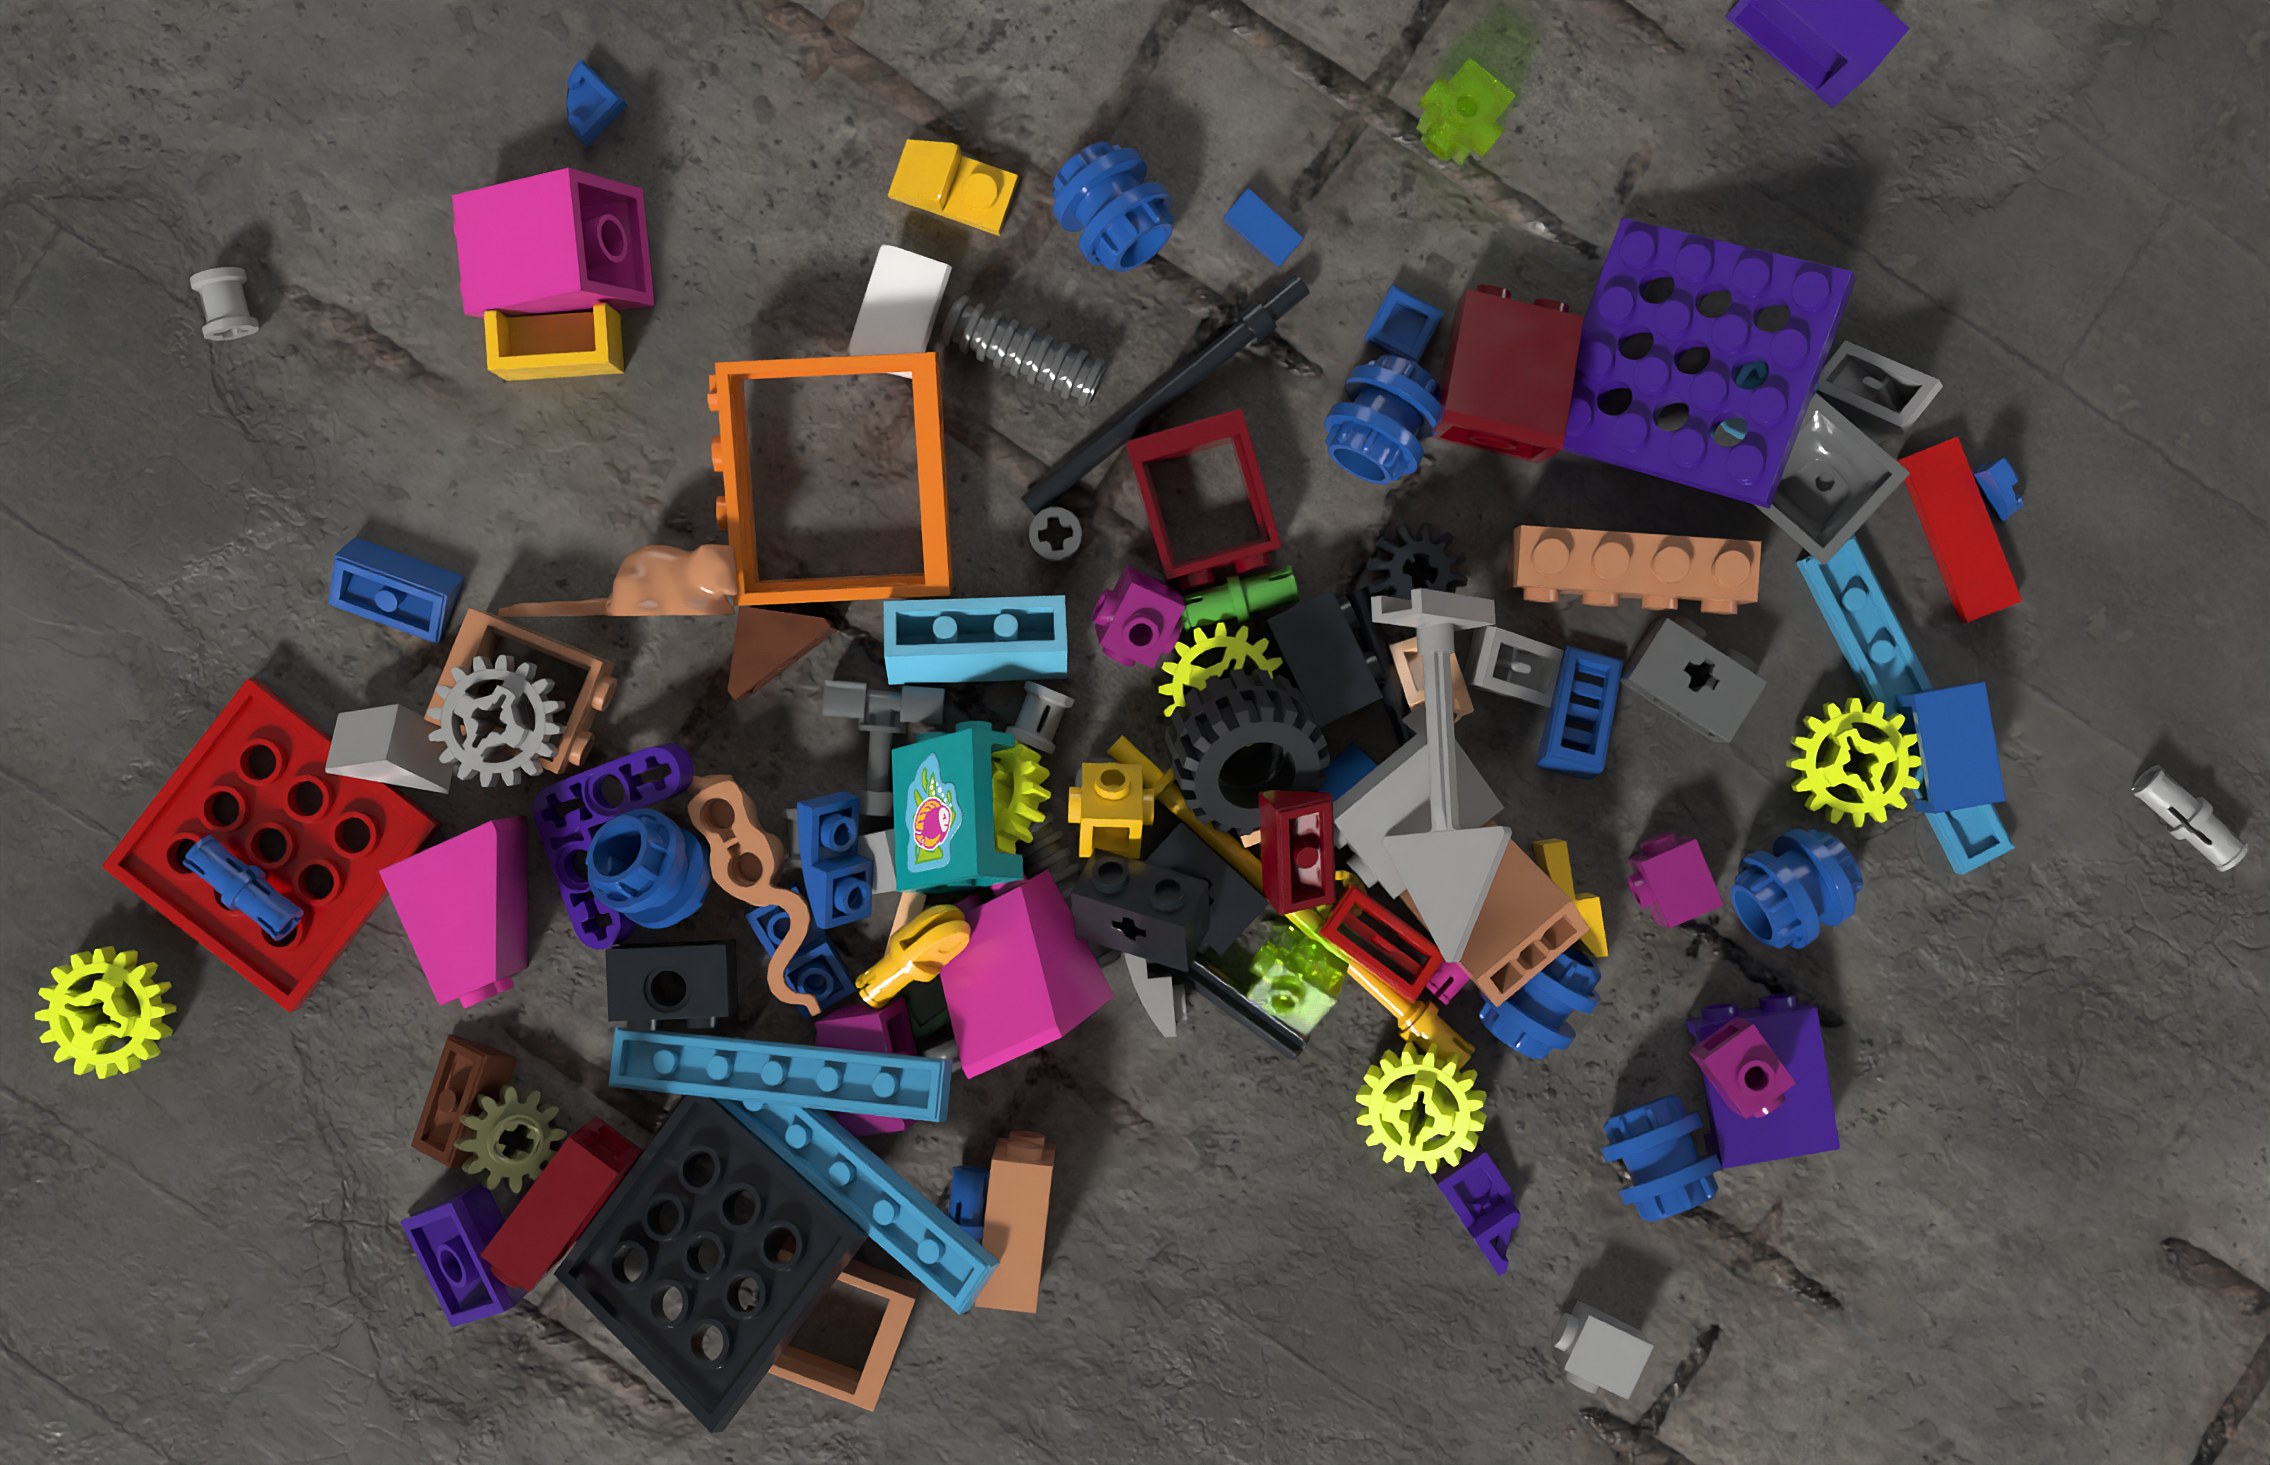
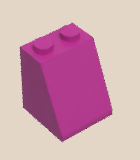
M564 168L452 195L454 234L457 240L461 279L460 293L463 298L464 315L484 318V311L498 310L507 317L593 312L594 303H607L615 311L655 306L642 188L576 169Z
M524 816L489 821L379 871L439 1006L459 998L464 1009L515 987L510 976L528 968L529 826Z
M1048 869L1029 879L1026 878L1023 872L1022 880L992 885L990 887L995 896L982 902L977 892L952 904L964 913L965 921L970 925L971 935L969 943L963 951L941 968L940 977L962 1069L968 1079L1063 1037L1115 997L1086 940L1076 938L1073 915Z

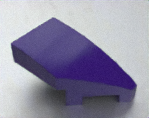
M1478 1143L1473 1152L1466 1151L1462 1154L1458 1165L1453 1167L1451 1164H1447L1432 1174L1431 1177L1498 1276H1501L1507 1271L1509 1260L1506 1257L1512 1228L1518 1227L1521 1213L1514 1205L1515 1194L1485 1149Z

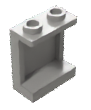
M1421 705L1402 719L1414 737L1338 800L1333 802L1334 846L1340 850L1347 844L1354 855L1346 862L1368 888L1378 882L1393 899L1407 888L1383 845L1384 838L1386 836L1427 833L1432 828L1426 709ZM1455 740L1459 826L1461 829L1480 828L1504 807Z

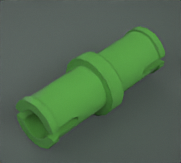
M1287 565L1285 568L1239 580L1238 575L1227 577V584L1183 595L1182 598L1186 607L1181 617L1185 631L1190 632L1198 627L1236 617L1240 623L1250 620V613L1291 602H1300L1292 567Z

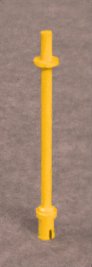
M1122 735L1107 753L1119 764H1143V786L1146 789H1154V801L1158 799L1264 896L1262 862L1247 848L1243 847L1229 832L1223 833L1214 830L1212 822L1204 825L1195 817L1193 809L1189 810L1179 786L1173 782L1175 776L1171 767L1163 773ZM1312 908L1285 914L1292 923L1397 1018L1398 1027L1400 1028L1398 1035L1406 1043L1414 1041L1425 1052H1427L1431 1043L1437 1044L1438 1058L1444 1061L1456 1052L1460 1055L1456 1068L1458 1071L1471 1058L1470 1055L1474 1053L1475 1047L1471 1043H1467L1437 1015L1439 1008L1430 1000L1426 1002H1407L1314 933L1315 930L1325 920Z

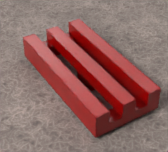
M1347 884L1341 893L1342 897L1338 903L1333 904L1328 912L1329 916L1324 923H1320L1314 933L1407 1002L1414 1003L1444 959L1439 948L1354 884ZM1353 904L1427 957L1423 966L1349 913ZM1340 923L1414 977L1412 982L1409 984L1338 932L1336 929Z

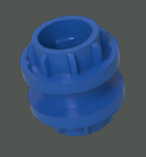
M1108 142L1092 144L1071 157L1059 170L1053 183L1055 189L1053 191V198L1055 199L1053 207L1054 217L1066 231L1077 232L1084 230L1079 239L1078 247L1090 264L1104 265L1106 269H1115L1117 272L1132 270L1148 261L1162 249L1173 232L1172 224L1174 217L1170 213L1173 199L1161 183L1148 182L1142 184L1147 174V164L1135 149L1121 148L1119 145L1111 146Z
M1383 355L1377 361L1371 360L1367 365H1360L1352 370L1344 387L1353 403L1340 402L1334 404L1324 420V427L1328 433L1325 442L1328 446L1330 457L1350 474L1378 485L1389 484L1391 480H1399L1402 474H1411L1417 470L1424 457V450L1416 437L1427 438L1437 433L1431 431L1437 422L1441 406L1439 404L1440 386L1430 373L1404 358Z
M637 809L621 813L618 817L606 822L594 835L585 863L588 865V881L594 896L609 908L624 913L626 917L643 927L660 929L677 924L682 919L692 915L703 905L713 878L710 867V854L705 843L689 830L679 827L673 820L653 809Z
M1791 829L1774 841L1773 855L1764 851H1756L1740 861L1738 875L1735 877V885L1730 889V898L1739 919L1759 942L1779 949L1786 945L1795 949H1801L1817 939L1820 931L1819 922L1828 926H1837L1854 914L1855 901L1857 900L1856 893L1862 889L1863 880L1854 857L1836 837L1830 833L1818 832L1814 829L1808 832L1801 829Z
M1571 945L1497 1008L1479 989L1481 996L1485 1000L1479 1011L1481 1022L1502 1042L1533 1059L1544 1058L1553 1048L1567 1050L1576 1037L1574 1029L1566 1021L1571 1012L1575 1009L1591 1014L1601 1001L1600 995L1594 989L1601 979L1600 969L1588 956Z
M1673 1094L1667 1095L1606 1119L1607 1122H1605L1603 1128L1609 1143L1602 1146L1600 1150L1606 1163L1623 1159L1632 1183L1618 1189V1193L1623 1205L1635 1203L1641 1219L1649 1222L1664 1219L1699 1206L1716 1197L1718 1185L1713 1173L1720 1170L1722 1166L1716 1153L1699 1157L1689 1132L1702 1127L1704 1124L1698 1111L1686 1112L1680 1097L1673 1096Z

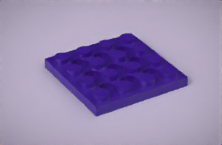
M1622 218L1583 320L1566 435L1562 450L1770 509L1855 284L1856 278L1853 271ZM1660 277L1674 280V291L1667 300L1658 304L1648 303L1644 300V292L1650 282ZM1715 291H1725L1731 294V305L1723 315L1708 318L1700 314V305L1708 294ZM1783 305L1790 309L1789 321L1782 329L1775 332H1764L1757 328L1758 317L1767 307ZM1637 333H1648L1653 336V347L1646 356L1636 360L1624 357L1623 348L1631 336ZM1694 347H1704L1710 351V361L1701 372L1685 374L1679 371L1680 358L1687 350ZM1757 361L1769 367L1768 377L1761 386L1747 390L1736 385L1737 373L1745 364ZM1617 388L1631 390L1632 402L1625 412L1615 416L1603 413V400L1609 392ZM1672 403L1687 405L1689 407V417L1681 428L1674 431H1665L1658 427L1659 414L1666 406ZM1730 418H1738L1747 423L1746 435L1738 444L1724 447L1715 443V431L1723 421Z

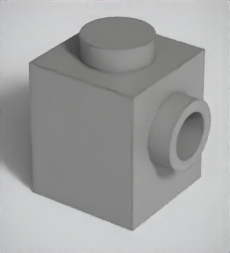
M1578 1300L1571 1315L1564 1313L1561 1316L1552 1336V1346L1555 1347L1553 1355L1562 1368L1566 1370L1563 1377L1567 1381L1596 1394L1600 1386L1629 1400L1654 1347L1641 1330Z

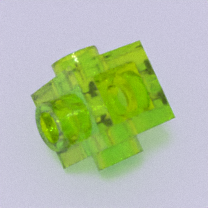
M1469 57L1450 82L1440 76L1422 97L1418 105L1425 112L1416 129L1423 134L1421 140L1431 153L1444 161H1449L1452 158L1462 166L1473 151L1483 158L1502 135L1505 128L1498 121L1508 110L1516 95Z
M1290 926L1275 944L1267 940L1255 954L1248 969L1255 974L1246 998L1262 1007L1269 1014L1276 1016L1302 1034L1307 1035L1337 1002L1350 964L1327 950L1318 941L1308 938Z

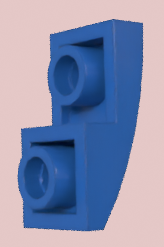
M845 791L797 802L799 850L805 886L816 924L823 929L871 917L873 860L858 854L860 797Z
M796 880L783 887L801 894L810 905L809 900ZM752 905L745 909L744 916L772 959L774 952L790 929L791 921L789 914L785 909L777 905L765 907ZM811 909L812 921L809 933L788 964L785 977L791 989L796 992L815 995L822 1011L855 992L856 985L826 929L817 926ZM795 1004L805 1020L812 1016L806 1005Z

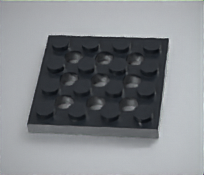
M686 1095L553 1275L711 1433L723 1432L869 1236L712 1097ZM708 1153L714 1161V1174L706 1185L701 1186L695 1178L694 1168L699 1157ZM747 1190L754 1198L755 1210L751 1219L745 1224H741L735 1216L734 1204L739 1194ZM671 1200L677 1206L679 1219L674 1230L666 1234L660 1226L659 1214L662 1207ZM788 1228L795 1236L796 1251L788 1262L783 1263L776 1256L774 1245L778 1234ZM711 1238L718 1247L719 1258L716 1266L707 1273L700 1266L698 1254L701 1245ZM635 1248L642 1256L643 1268L639 1277L632 1282L624 1272V1261L627 1254ZM751 1277L759 1286L760 1297L755 1308L748 1312L741 1306L738 1295L743 1281ZM674 1286L681 1293L683 1306L679 1316L671 1321L664 1313L663 1299L666 1292ZM711 1326L717 1327L723 1337L722 1351L715 1360L709 1359L703 1350V1337Z

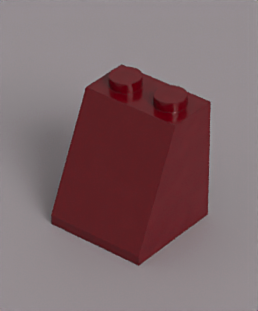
M1477 285L1476 291L1467 289L1457 303L1439 379V404L1441 406L1437 422L1431 431L1437 433L1429 438L1540 464L1563 448L1584 317L1568 313L1569 306L1560 301L1537 298L1533 304L1512 300V293L1507 289L1493 285Z

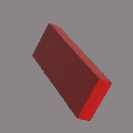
M1959 438L1949 439L1896 460L1911 473L1904 482L1960 624L1969 623L2022 602Z

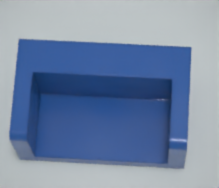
M1985 682L1959 683L1895 695L1897 707L1912 706L1928 796L1914 799L1916 812L1936 814L2006 801Z

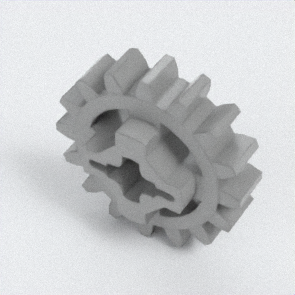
M499 655L495 668H493L488 657L477 656L473 658L474 673L465 667L455 666L451 669V672L457 684L454 687L447 685L436 686V693L445 699L443 707L428 709L427 715L441 720V729L433 731L428 736L430 741L446 742L448 748L439 757L442 764L456 761L462 762L459 767L458 778L462 780L472 779L480 771L481 786L495 787L501 773L507 786L521 784L522 775L520 769H523L531 776L540 775L543 769L537 758L540 755L557 757L560 751L549 740L551 735L566 733V726L553 722V714L564 709L565 703L564 701L548 700L546 694L555 685L552 679L544 678L536 682L533 681L537 669L535 664L524 662L514 671L515 663L513 656ZM504 680L502 686L497 685L492 695L484 697L472 692L486 682ZM529 701L535 713V726L531 724L527 710ZM490 711H502L500 719L507 724L505 731L492 732L495 723L488 718ZM460 717L464 721L467 733L466 740H464L461 732ZM509 745L522 750L519 755L504 762L491 761L493 756H498L504 746Z

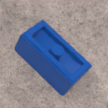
M354 538L335 554L328 605L440 644L444 639L461 592L463 576L369 541Z

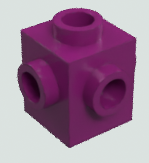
M1125 565L1113 591L1106 588L1101 593L1094 607L1091 620L1096 623L1095 630L1099 645L1103 646L1102 651L1109 658L1133 667L1137 661L1153 669L1161 653L1169 654L1176 645L1182 629V622L1178 620L1186 606L1179 588Z

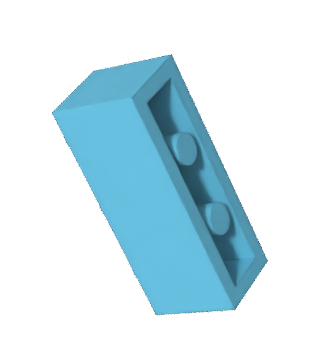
M1065 595L883 601L884 658L889 685L1067 679L1068 650Z

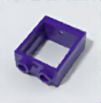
M1739 0L1726 16L1730 22L1831 108L1868 78L1910 29L1878 0Z

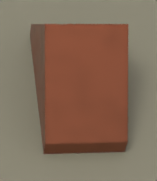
M739 606L728 692L734 700L745 701L838 631V629L831 620L821 617Z

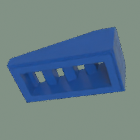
M1568 645L1564 648L1551 706L1548 709L1536 762L1538 768L1585 780H1592L1604 770L1623 659ZM1578 671L1604 678L1602 687L1573 680L1574 672ZM1570 695L1597 701V707L1595 709L1569 702ZM1565 719L1592 725L1591 731L1586 732L1564 726ZM1561 743L1585 748L1586 751L1581 752L1561 747Z

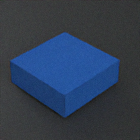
M1392 284L1363 340L1390 355L1398 356L1417 364L1444 311Z

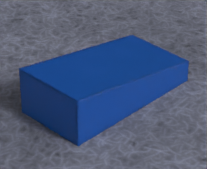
M1249 188L1224 215L1223 221L1278 268L1281 267L1303 241L1301 235Z

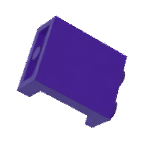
M1793 993L1759 998L1760 1007L1738 1010L1735 1003L1709 1005L1701 1008L1702 1017L1686 1019L1687 1032L1694 1035L1696 1045L1736 1016L1753 1023L1796 1082L1794 1086L1783 1093L1786 1098L1777 1109L1759 1118L1752 1115L1746 1120L1729 1109L1701 1070L1711 1129L1710 1134H1704L1706 1153H1716L1722 1169L1840 1149L1818 1010L1813 1005L1803 1001H1796L1795 994Z

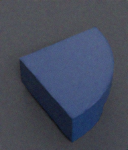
M580 59L568 78L566 104L568 120L572 130L582 143L588 147L628 105Z
M2003 457L1983 463L1972 471L1982 499L2001 523L2023 506V496L2015 495L2012 488L2019 478L2007 458L2004 459Z

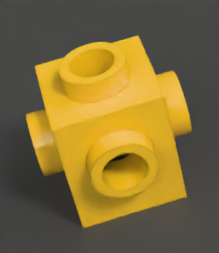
M1114 762L1082 763L1081 787H1069L1068 823H1080L1079 857H1090L1094 849L1098 848L1131 859H1140L1142 825H1153L1154 789H1143V764H1119Z

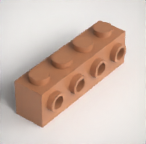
M1521 525L1509 531L1505 590L1523 591V600L1531 602L1557 603L1559 602V594L1562 593L1583 595L1582 604L1590 606L1616 607L1619 604V597L1642 599V609L1675 611L1678 610V601L1701 603V613L1733 615L1737 614L1738 605L1758 601L1762 541Z

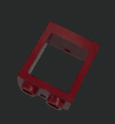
M1242 408L1126 441V450L1166 583L1178 580L1180 590H1185L1214 581L1212 570L1235 564L1237 573L1240 574L1272 564L1269 554L1279 551L1282 545ZM1231 443L1259 539L1176 563L1149 466Z
M598 1116L570 1135L480 1256L492 1264L490 1270L494 1276L510 1287H523L528 1292L533 1290L562 1261L642 1154L643 1150Z

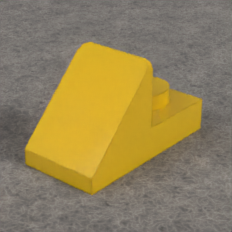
M907 139L888 197L1000 236L1019 178L1016 174L962 156L960 147L957 144Z

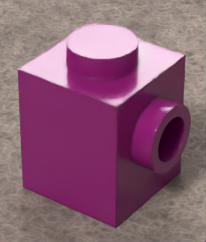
M1674 831L1666 832L1641 843L1640 846L1643 853L1628 859L1634 873L1627 876L1632 895L1641 909L1649 908L1655 924L1670 929L1724 905L1698 842L1694 838L1683 836L1676 838Z
M1738 1016L1688 1051L1729 1109L1746 1120L1752 1115L1759 1118L1777 1109L1786 1098L1783 1093L1796 1084L1755 1025Z

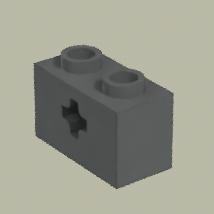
M1676 616L1673 621L1668 618L1654 620L1622 669L1620 683L1715 743H1730L1768 684L1766 680L1753 673L1757 664L1734 649L1726 647L1722 653L1703 641L1707 635L1706 631L1686 618ZM1700 665L1697 675L1705 682L1702 686L1688 687L1691 682V676L1684 669L1686 666Z

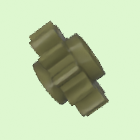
M502 1085L499 1092L500 1101L498 1103H495L490 1097L479 1094L477 1095V1104L481 1108L482 1113L478 1117L471 1114L460 1115L459 1120L461 1123L471 1128L472 1131L471 1136L461 1137L454 1141V1146L463 1151L473 1152V1156L468 1158L462 1166L464 1172L476 1174L485 1168L481 1179L483 1187L492 1191L498 1186L501 1178L504 1177L505 1186L515 1194L521 1190V1177L526 1174L527 1177L534 1181L538 1179L543 1172L539 1165L543 1160L550 1162L557 1153L549 1149L551 1141L563 1139L567 1136V1131L548 1125V1122L554 1119L559 1112L557 1106L545 1104L536 1109L540 1100L539 1091L529 1088L521 1095L520 1101H517L516 1090L512 1086ZM504 1130L514 1131L522 1135L517 1147L506 1146L498 1142Z

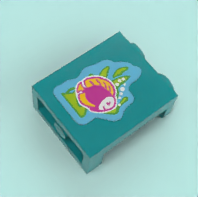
M967 721L956 724L955 733H921L916 735V743L892 749L896 892L942 896L1023 879L1022 855L995 852L991 753L1014 748V734L992 731V723Z

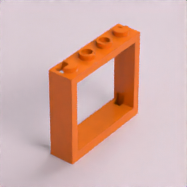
M939 352L715 363L716 375H709L710 393L707 394L710 411H719L720 435L712 437L711 451L715 472H723L725 496L717 497L716 516L719 531L728 532L729 546H733L735 549V579L738 593L733 595L734 606L951 595L954 585ZM912 371L924 573L759 581L744 379Z

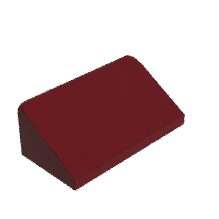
M1280 790L1259 792L1262 882L1265 898L1280 916L1336 902L1333 796L1329 792Z

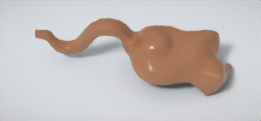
M721 544L701 545L694 551H686L669 545L644 546L634 550L625 557L614 579L613 593L608 598L583 601L519 603L510 607L499 608L498 617L735 614L734 607L728 602L726 594L733 596L738 593L735 579V549L733 546Z
M731 774L708 775L704 777L694 775L693 781L687 789L688 793L693 795L694 798L690 801L687 808L692 824L706 837L710 844V867L715 881L726 892L740 900L761 907L777 905L785 909L789 914L791 921L790 929L774 952L768 966L767 981L771 992L780 1001L789 1004L806 1005L812 1016L822 1012L815 995L796 992L788 985L785 977L788 964L809 933L812 913L809 903L801 894L791 889L776 887L785 865V848L781 839L774 834L764 831L759 822L757 808L753 799L735 782Z

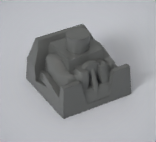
M1816 393L1809 403L1770 509L1758 505L1755 506L1820 563L1825 565L1911 473Z

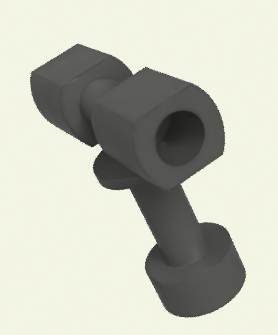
M825 680L822 716L859 718L858 730L870 731L866 789H854L853 795L860 797L859 814L894 816L893 791H889L894 733L906 734L907 722L943 725L945 689L903 686L902 692L868 689L869 683Z

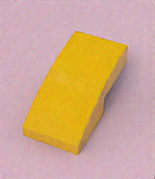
M1556 838L1532 842L1537 866L1573 901L1590 928L1576 943L1584 952L1596 958L1608 956L1600 898L1587 892L1574 893L1567 842Z

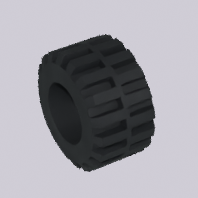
M1243 669L1230 670V677L1219 680L1217 675L1206 679V688L1201 691L1193 688L1184 696L1188 704L1185 707L1176 706L1170 716L1174 726L1166 727L1165 741L1168 748L1165 751L1184 801L1189 810L1193 809L1195 817L1204 825L1212 822L1214 830L1227 833L1234 827L1238 835H1251L1253 828L1260 827L1259 792L1270 790L1313 792L1315 788H1323L1327 779L1323 768L1330 766V755L1325 747L1327 742L1305 698L1297 687L1292 688L1289 680L1279 674L1271 679L1267 670L1255 669L1251 676H1246ZM1258 742H1267L1259 752L1249 758L1240 761H1226L1234 752L1244 746Z

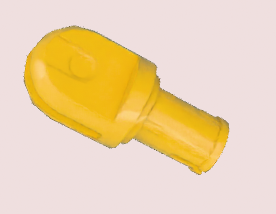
M941 904L925 910L906 926H901L890 936V952L856 979V988H863L867 983L870 984L859 992L861 997L872 1007L882 1008L911 981L930 982L940 973L941 968L963 951L969 943L971 929L969 923L965 921L964 913L951 904Z

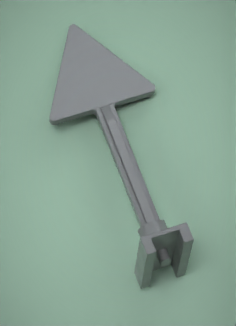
M1419 588L1411 590V600L1388 596L1371 597L1372 622L1416 628L1418 655L1423 656L1432 821L1430 832L1386 836L1383 840V845L1446 962L1451 963L1461 960L1512 835V830L1508 826L1461 829L1459 826L1450 654L1455 653L1454 631L1496 624L1494 600Z

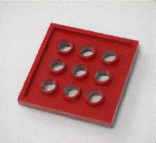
M247 678L101 867L291 1013L300 1009L389 893L379 871L422 852L443 823L393 784L326 773L325 767L332 737L259 680ZM260 745L269 747L276 757V767L273 773L265 779L257 777L252 772L249 764L251 753ZM307 781L315 783L323 793V804L314 815L302 812L296 802V794L299 787ZM223 792L232 794L239 803V815L229 826L220 823L213 812L214 801ZM354 817L363 820L370 829V841L366 848L360 852L350 849L343 839L344 826ZM270 828L280 831L287 843L284 856L277 862L268 860L260 850V839L264 832ZM212 835L231 854L247 866L256 865L266 874L265 880L275 890L304 911V914L301 916L302 919L297 924L295 939L289 945L281 944L273 939L270 934L248 915H245L239 909H229L222 903V895L213 886L194 872L186 871L180 866L177 860L179 845L186 839H191L197 843L203 837ZM317 864L326 867L332 873L334 879L333 889L325 898L316 897L307 887L308 872Z

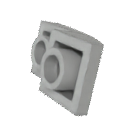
M1124 953L1134 987L1150 1018L1164 1037H1176L1175 1021L1187 1020L1184 984L1172 985L1171 972L1168 970L1147 972V964L1157 962Z

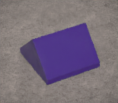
M481 1182L400 1221L451 1327L503 1313L514 1307L529 1293L523 1287L513 1288L501 1282L491 1272L490 1266L492 1264L480 1256L505 1223L491 1191L483 1187Z

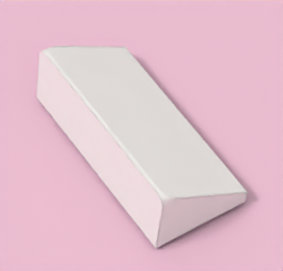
M883 244L879 249L847 350V356L925 352L952 267L904 249ZM912 371L889 372L890 374L912 379Z

